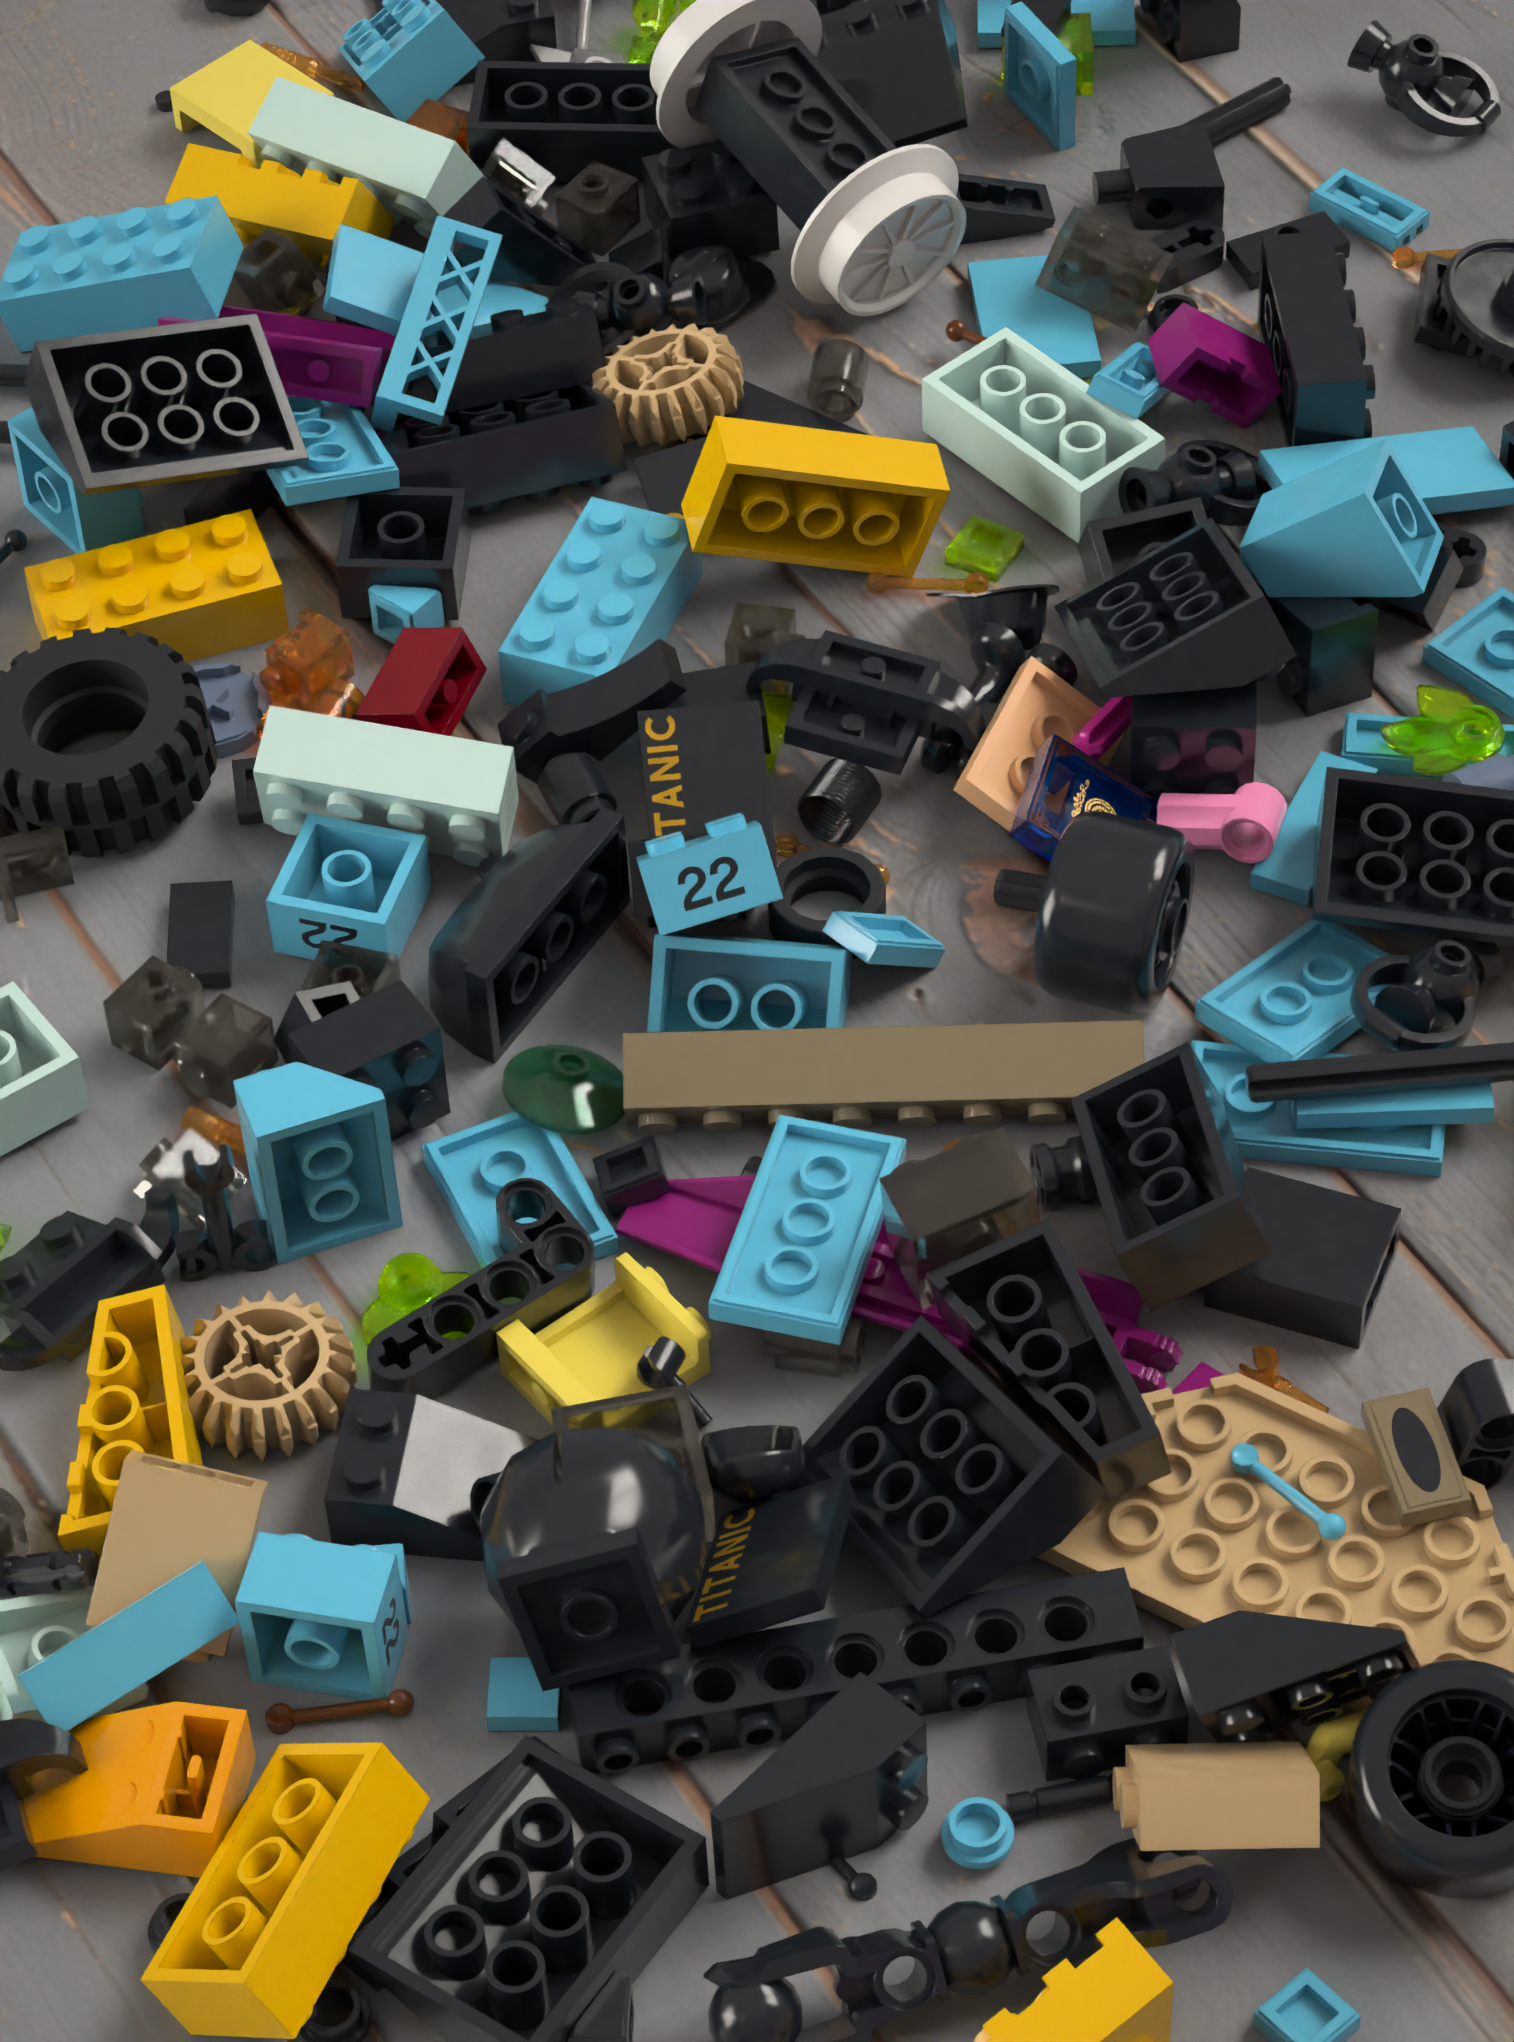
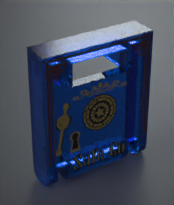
M1053 734L1037 749L1009 836L1051 862L1065 828L1080 813L1100 811L1156 823L1159 800L1144 794L1145 790L1058 735ZM1070 781L1060 815L1043 805L1047 791L1056 795Z

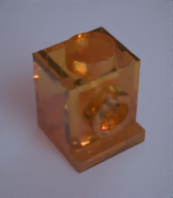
M307 606L299 612L300 624L288 633L278 637L272 645L265 649L267 667L259 674L261 684L270 691L271 697L278 701L284 700L294 708L306 712L355 676L349 632Z

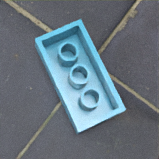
M217 195L200 199L184 198L172 204L150 208L135 207L123 213L101 217L86 216L74 222L52 226L36 225L21 231L1 279L0 317L21 353L33 351L35 341L158 326V318L164 316L198 321L217 319L244 246Z
M596 497L590 498L498 650L503 702L520 706L539 689L549 694L587 682L625 663L660 638L665 641L703 575L702 553L692 552L684 519Z

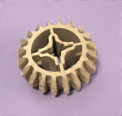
M671 324L663 331L656 332L651 328L650 333L645 336H631L630 343L627 345H616L613 347L612 356L604 357L605 367L599 368L592 374V388L599 389L615 403L622 443L637 441L640 447H646L652 442H659L662 447H665L672 440L680 439L685 443L688 436L696 433L705 435L706 428L712 425L714 417H724L726 414L735 412L737 410V401L744 396L742 387L744 385L742 377L744 373L740 357L736 355L734 346L729 343L727 335L716 334L714 328L711 327L698 330L695 324H689L683 329H677L674 324Z
M268 1289L262 1301L251 1303L241 1293L237 1307L228 1309L216 1303L213 1313L214 1321L195 1319L193 1336L181 1338L184 1356L180 1358L186 1373L183 1379L190 1395L187 1403L198 1428V1433H204V1438L208 1441L211 1449L227 1443L228 1450L231 1451L235 1459L248 1448L254 1449L255 1454H257L262 1462L268 1450L274 1448H281L290 1458L294 1443L301 1440L316 1447L317 1438L319 1437L318 1429L336 1431L337 1422L339 1421L338 1413L345 1411L349 1390L356 1389L355 1383H357L358 1377L356 1364L354 1363L353 1344L349 1341L348 1335H344L343 1326L339 1323L337 1316L326 1317V1312L322 1309L319 1301L303 1307V1303L296 1292L283 1302H278Z

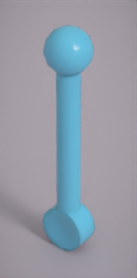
M1243 1443L1238 1444L1232 1449L1231 1466L1236 1472L1241 1474L1252 1473L1317 1523L1323 1538L1338 1540L1344 1535L1346 1523L1342 1516L1336 1513H1325L1259 1461L1258 1450L1253 1445Z

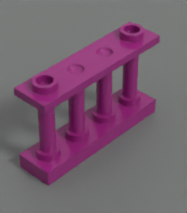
M222 305L218 318L257 313L286 395L368 408L374 406L396 336L368 326ZM164 316L158 318V326L198 320ZM412 381L409 382L407 391L412 389Z

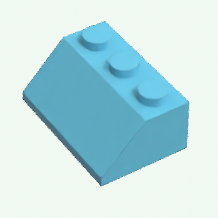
M672 932L662 936L659 933L654 934L647 1033L845 1028L853 953L843 946Z
M300 1062L262 1070L256 1074L233 1080L255 1208L260 1220H266L269 1242L278 1265L403 1226L386 1102L381 1089Z

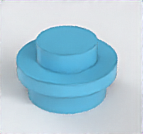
M971 1797L959 1802L946 1815L941 1828V1841L946 1854L957 1864L971 1869L990 1868L1002 1862L1010 1854L1014 1844V1825L1009 1815L995 1801L984 1797Z

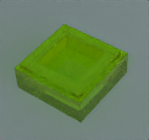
M972 515L945 549V565L997 584L1024 549V533Z

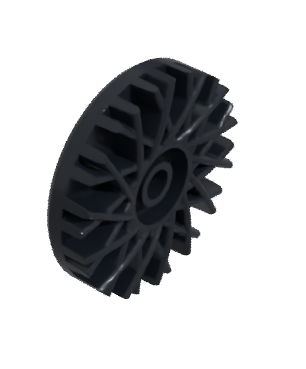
M1514 239L1485 240L1463 248L1448 263L1436 291L1438 293L1435 301V306L1438 307L1436 318L1447 317L1443 330L1445 333L1453 334L1451 338L1452 345H1455L1465 336L1471 340L1466 355L1468 357L1480 355V367H1484L1490 355L1494 354L1503 359L1499 373L1503 375L1510 370L1514 378Z

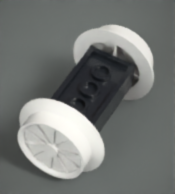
M696 0L676 18L664 33L651 61L650 82L654 92L658 95L656 119L663 136L672 145L680 149L711 143L717 139H720L801 231L792 254L791 278L796 289L807 300L819 304L839 303L845 311L852 315L873 316L894 309L913 298L927 287L946 267L958 249L965 232L966 211L956 197L959 177L953 159L937 146L914 144L897 148L816 58L821 44L822 23L819 12L809 0Z

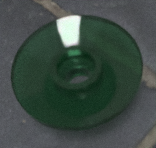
M561 1044L535 1046L514 1056L505 1067L502 1078V1091L506 1101L519 1116L543 1129L564 1134H589L613 1126L625 1114L622 1072L609 1060L592 1051Z

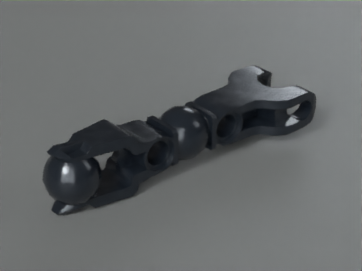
M1131 1838L1108 1846L1080 1866L1024 1884L1013 1890L1005 1900L1000 1895L990 1897L991 1905L979 1901L953 1902L936 1913L927 1928L920 1920L910 1923L911 1931L891 1928L861 1936H849L839 1939L832 1929L819 1926L760 1947L754 1956L716 1962L703 1974L705 1979L719 1986L709 2006V2031L715 2042H872L874 2029L883 2027L890 2021L921 2010L935 1996L942 2002L950 1999L949 1991L961 1995H985L1003 1984L1013 1968L1020 1976L1030 1974V1965L1051 1968L1057 1966L1065 1958L1072 1963L1091 1957L1103 1947L1095 1934L1116 1917L1143 1948L1165 1946L1211 1931L1223 1924L1229 1916L1233 1901L1232 1885L1227 1875L1212 1861L1199 1856L1196 1850L1140 1851L1136 1839ZM1171 1852L1178 1857L1167 1861L1153 1862L1162 1853ZM1201 1879L1208 1883L1210 1886L1209 1898L1202 1907L1194 1911H1185L1177 1907V1905L1184 1903L1196 1894L1201 1884ZM1043 1911L1055 1912L1054 1926L1046 1936L1036 1940L1026 1939L1028 1923L1035 1915ZM903 1956L914 1958L915 1965L913 1971L905 1981L894 1985L883 1983L885 1969L891 1961ZM835 1965L836 1977L833 1982V1990L839 1999L842 2000V2013L836 2018L801 2030L803 2023L802 2001L794 1985L784 1977Z

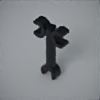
M227 1144L219 1145L220 1158L213 1164H198L195 1162L192 1150L184 1151L181 1157L185 1184L190 1189L200 1193L207 1233L201 1230H185L174 1235L182 1281L194 1282L209 1277L215 1269L229 1271L238 1266L246 1271L257 1272L274 1267L266 1220H249L233 1229L226 1187L233 1182L235 1171L232 1150Z

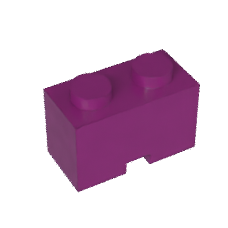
M1185 302L1147 340L1161 386L1194 403L1198 399L1209 403L1212 412L1245 429L1283 391L1269 346Z

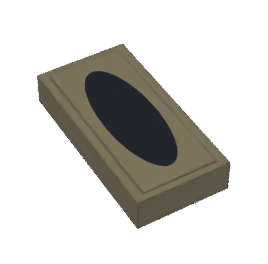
M1429 1387L1362 1402L1361 1417L1402 1528L1470 1513L1471 1497Z

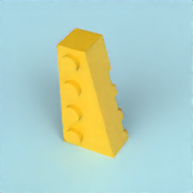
M191 143L187 145L164 202L167 205L184 198L200 199L217 195L244 249L255 251L259 244L272 248L274 255L293 264L303 265L305 259L321 263L320 268L324 271L328 257L332 252L334 236L340 224L388 240L396 221L395 217L359 179L343 176L341 184L327 179L328 175L324 172L305 168L301 177L283 164L266 159L263 160L260 169L255 168V163L242 154Z
M164 1284L98 1302L86 1371L90 1382L86 1404H80L77 1428L80 1433L76 1462H70L66 1484L70 1492L67 1514L61 1515L58 1538L65 1551L72 1553V1550L89 1548L99 1555L98 1567L123 1461L131 1450L203 1466L198 1428L187 1403L190 1395L183 1379L186 1373L180 1358L184 1356L181 1338H185V1331Z
M1116 1917L1095 1934L1103 1945L1102 1948L1076 1969L1065 1958L1042 1977L1047 1987L1030 2006L1019 2015L1010 2013L1004 2007L982 2025L983 2029L978 2033L973 2042H1170L1173 1981Z

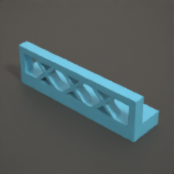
M437 215L376 395L370 423L373 428L392 433L398 413L441 425L501 244L502 235ZM455 241L484 249L483 259L461 267L452 253ZM477 276L475 284L473 286L469 279ZM458 284L467 298L468 304L446 312L437 298L439 291ZM462 321L460 329L458 331L454 324ZM443 329L453 345V350L431 358L422 344L424 336ZM447 367L443 377L439 369ZM428 375L438 391L435 403L406 395L409 382Z

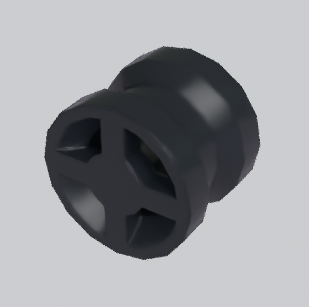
M1081 1135L1069 1137L1063 1146L1051 1148L1045 1143L1030 1146L1029 1159L1032 1180L1038 1201L1043 1209L1058 1207L1062 1199L1076 1197L1082 1202L1096 1199L1097 1188Z

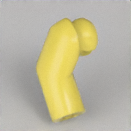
M1366 1710L1320 1724L1308 1742L1305 1751L1320 1774V1802L1329 1801L1340 1794V1786L1345 1784L1346 1779L1343 1771L1337 1765L1344 1754L1351 1752L1356 1729Z

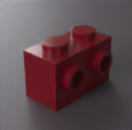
M462 627L403 628L355 715L359 721L451 736L485 675L487 668Z

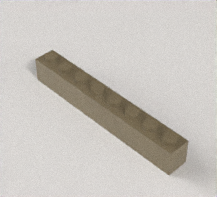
M1143 1020L623 1033L624 1113L627 1125H638V1129L646 1133L673 1132L677 1130V1124L703 1123V1128L706 1130L728 1132L741 1129L742 1122L768 1121V1127L774 1129L779 1115L805 1120H833V1125L852 1129L870 1126L872 1119L898 1118V1124L908 1127L933 1125L937 1123V1117H963V1122L966 1124L991 1125L1001 1122L1003 1115H1028V1120L1033 1123H1058L1065 1121L1067 1114H1075L1071 1101L1072 1098L1145 1063Z

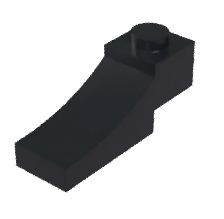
M659 638L625 663L596 678L549 694L539 689L520 706L513 708L497 725L502 745L514 747L516 772L538 785V778L546 764L557 755L585 752L601 762L639 730L637 711L665 709L687 691L676 649Z

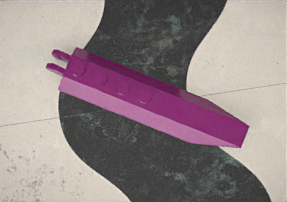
M756 1175L669 1180L670 1192L627 1207L615 1231L617 1234L720 1273ZM887 1209L851 1315L904 1332L922 1315L960 1349L974 1353L939 1315L925 1274L993 1244L995 1241ZM1076 1267L1140 1394L1168 1388L1169 1384H1167L1164 1374L1158 1371L1164 1370L1167 1372L1170 1370L1173 1372L1184 1354L1181 1352L1179 1343L1173 1341V1338L1166 1337V1335L1160 1336L1157 1332L1138 1327L1144 1300L1134 1284ZM1128 1353L1135 1361L1125 1359L1126 1354Z

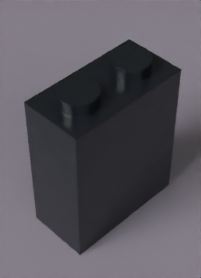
M1247 1167L1246 1174L1272 1254L1255 1261L1243 1270L1234 1271L1207 1284L1205 1287L1204 1306L1359 1350L1397 1253L1402 1209Z

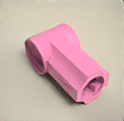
M1260 782L1246 783L1238 788L1234 795L1162 793L1157 804L1156 823L1178 829L1186 834L1194 849L1224 850L1231 858L1239 862L1257 863L1268 858L1273 851L1287 813V804L1284 796L1276 788Z

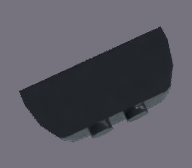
M602 807L590 822L552 825L516 843L474 887L434 938L429 948L428 988L430 1008L444 1032L472 1054L495 1064L631 902L624 815Z

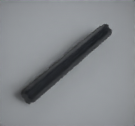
M1514 1042L1253 1064L1246 1068V1092L1250 1101L1262 1103L1514 1081Z

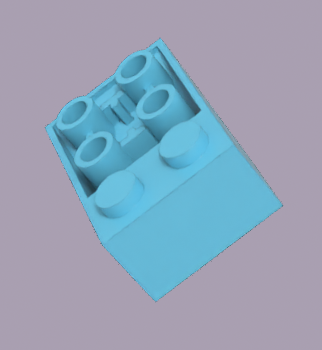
M383 0L382 5L384 8L370 21L363 18L348 29L343 36L345 43L338 50L399 121L411 124L478 65V61H482L485 56L436 0Z

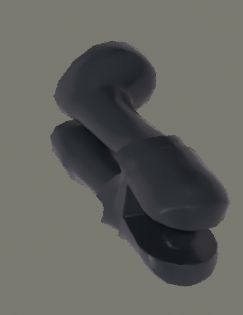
M994 622L984 624L972 639L970 653L978 673L968 691L980 706L986 728L998 708V703L996 702L1007 691L1019 667L1031 656L1072 687L1076 683L1078 674L1074 662L1062 649L1055 645L1047 643L1035 645L1026 658L1021 640L1015 633L1004 625ZM938 723L931 739L925 738L922 743L920 752L922 766L934 773H943L954 760L962 746H965L961 735L954 729ZM963 749L956 769L957 781L974 751Z

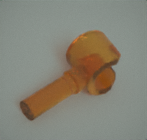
M1257 1345L1252 1349L1254 1364L1258 1370L1251 1369L1242 1363L1239 1364L1240 1374L1328 1414L1329 1408L1293 1386L1292 1382L1281 1376L1279 1356L1271 1347Z

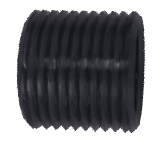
M838 758L830 759L799 798L797 805L799 818L805 828L822 841L838 845L849 843L880 803L882 797L881 787L874 774L867 767Z

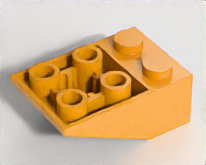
M175 1701L87 1718L68 1730L67 1732L80 1742L88 1770L74 1775L66 1769L49 1768L32 1774L31 1782L35 1794L25 1798L23 1806L38 1853L34 1857L201 1878L244 1805L256 1761L247 1710Z

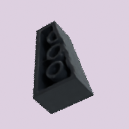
M1050 1218L925 1274L939 1315L1033 1419L1108 1490L1104 1495L1108 1501L1172 1473L1161 1433Z

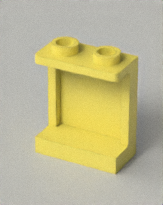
M252 40L246 41L170 87L174 121L177 129L187 133L202 124L240 149L242 155L252 160L257 169H260L264 160L260 156L262 149L247 132L277 76L333 97L334 93Z
M627 1252L614 1259L616 1279L613 1284L536 1334H533L519 1319L496 1332L501 1374L562 1436L564 1429L618 1428L624 1430L673 1397L665 1389L655 1390L647 1387L637 1377V1364L647 1347L650 1345L654 1346L660 1337H668L674 1340L684 1350L686 1359L676 1374L684 1380L686 1387L711 1372L709 1355L711 1332L702 1315L693 1307L685 1309L669 1293L664 1280L653 1268H643Z

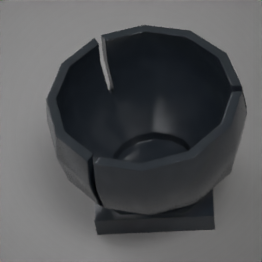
M618 1428L564 1429L561 1445L562 1479L559 1486L556 1462L559 1438L556 1431L513 1454L488 1493L480 1515L483 1565L488 1591L518 1629L543 1691L681 1657V1639L675 1626V1621L697 1590L707 1558L704 1510L700 1492L668 1450Z

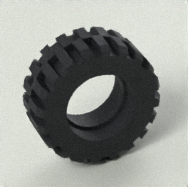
M105 627L104 633H92L89 628L72 631V637L58 640L56 636L41 641L40 649L29 653L27 650L23 651L12 660L10 664L11 669L8 672L0 671V817L10 829L19 832L22 839L40 848L46 843L48 850L54 853L70 856L74 850L81 851L85 857H103V851L118 849V852L121 854L135 850V843L147 838L154 842L163 837L168 832L167 826L174 821L180 825L194 810L192 801L200 802L211 784L210 777L216 770V740L198 677L192 666L184 662L182 655L165 643L159 646L158 639L140 632H136L134 636H128L127 631L122 628ZM106 729L134 730V732L118 744L99 752L84 755L58 754L59 751L72 741L92 732Z

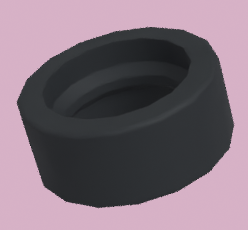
M817 847L796 853L780 863L775 870L783 895V899L768 903L769 928L775 941L842 946L822 931L828 920H814L798 914L791 908L794 902L805 895L819 891H840L856 897L863 903V906L855 912L886 914L885 881L879 868L862 854L839 847ZM855 954L852 955V960L858 958Z

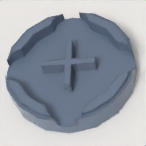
M228 662L201 663L192 666L198 677L214 732L217 759L243 752L258 742L262 737L269 705L272 706L271 693L263 678L254 672L253 677L243 673L239 665Z

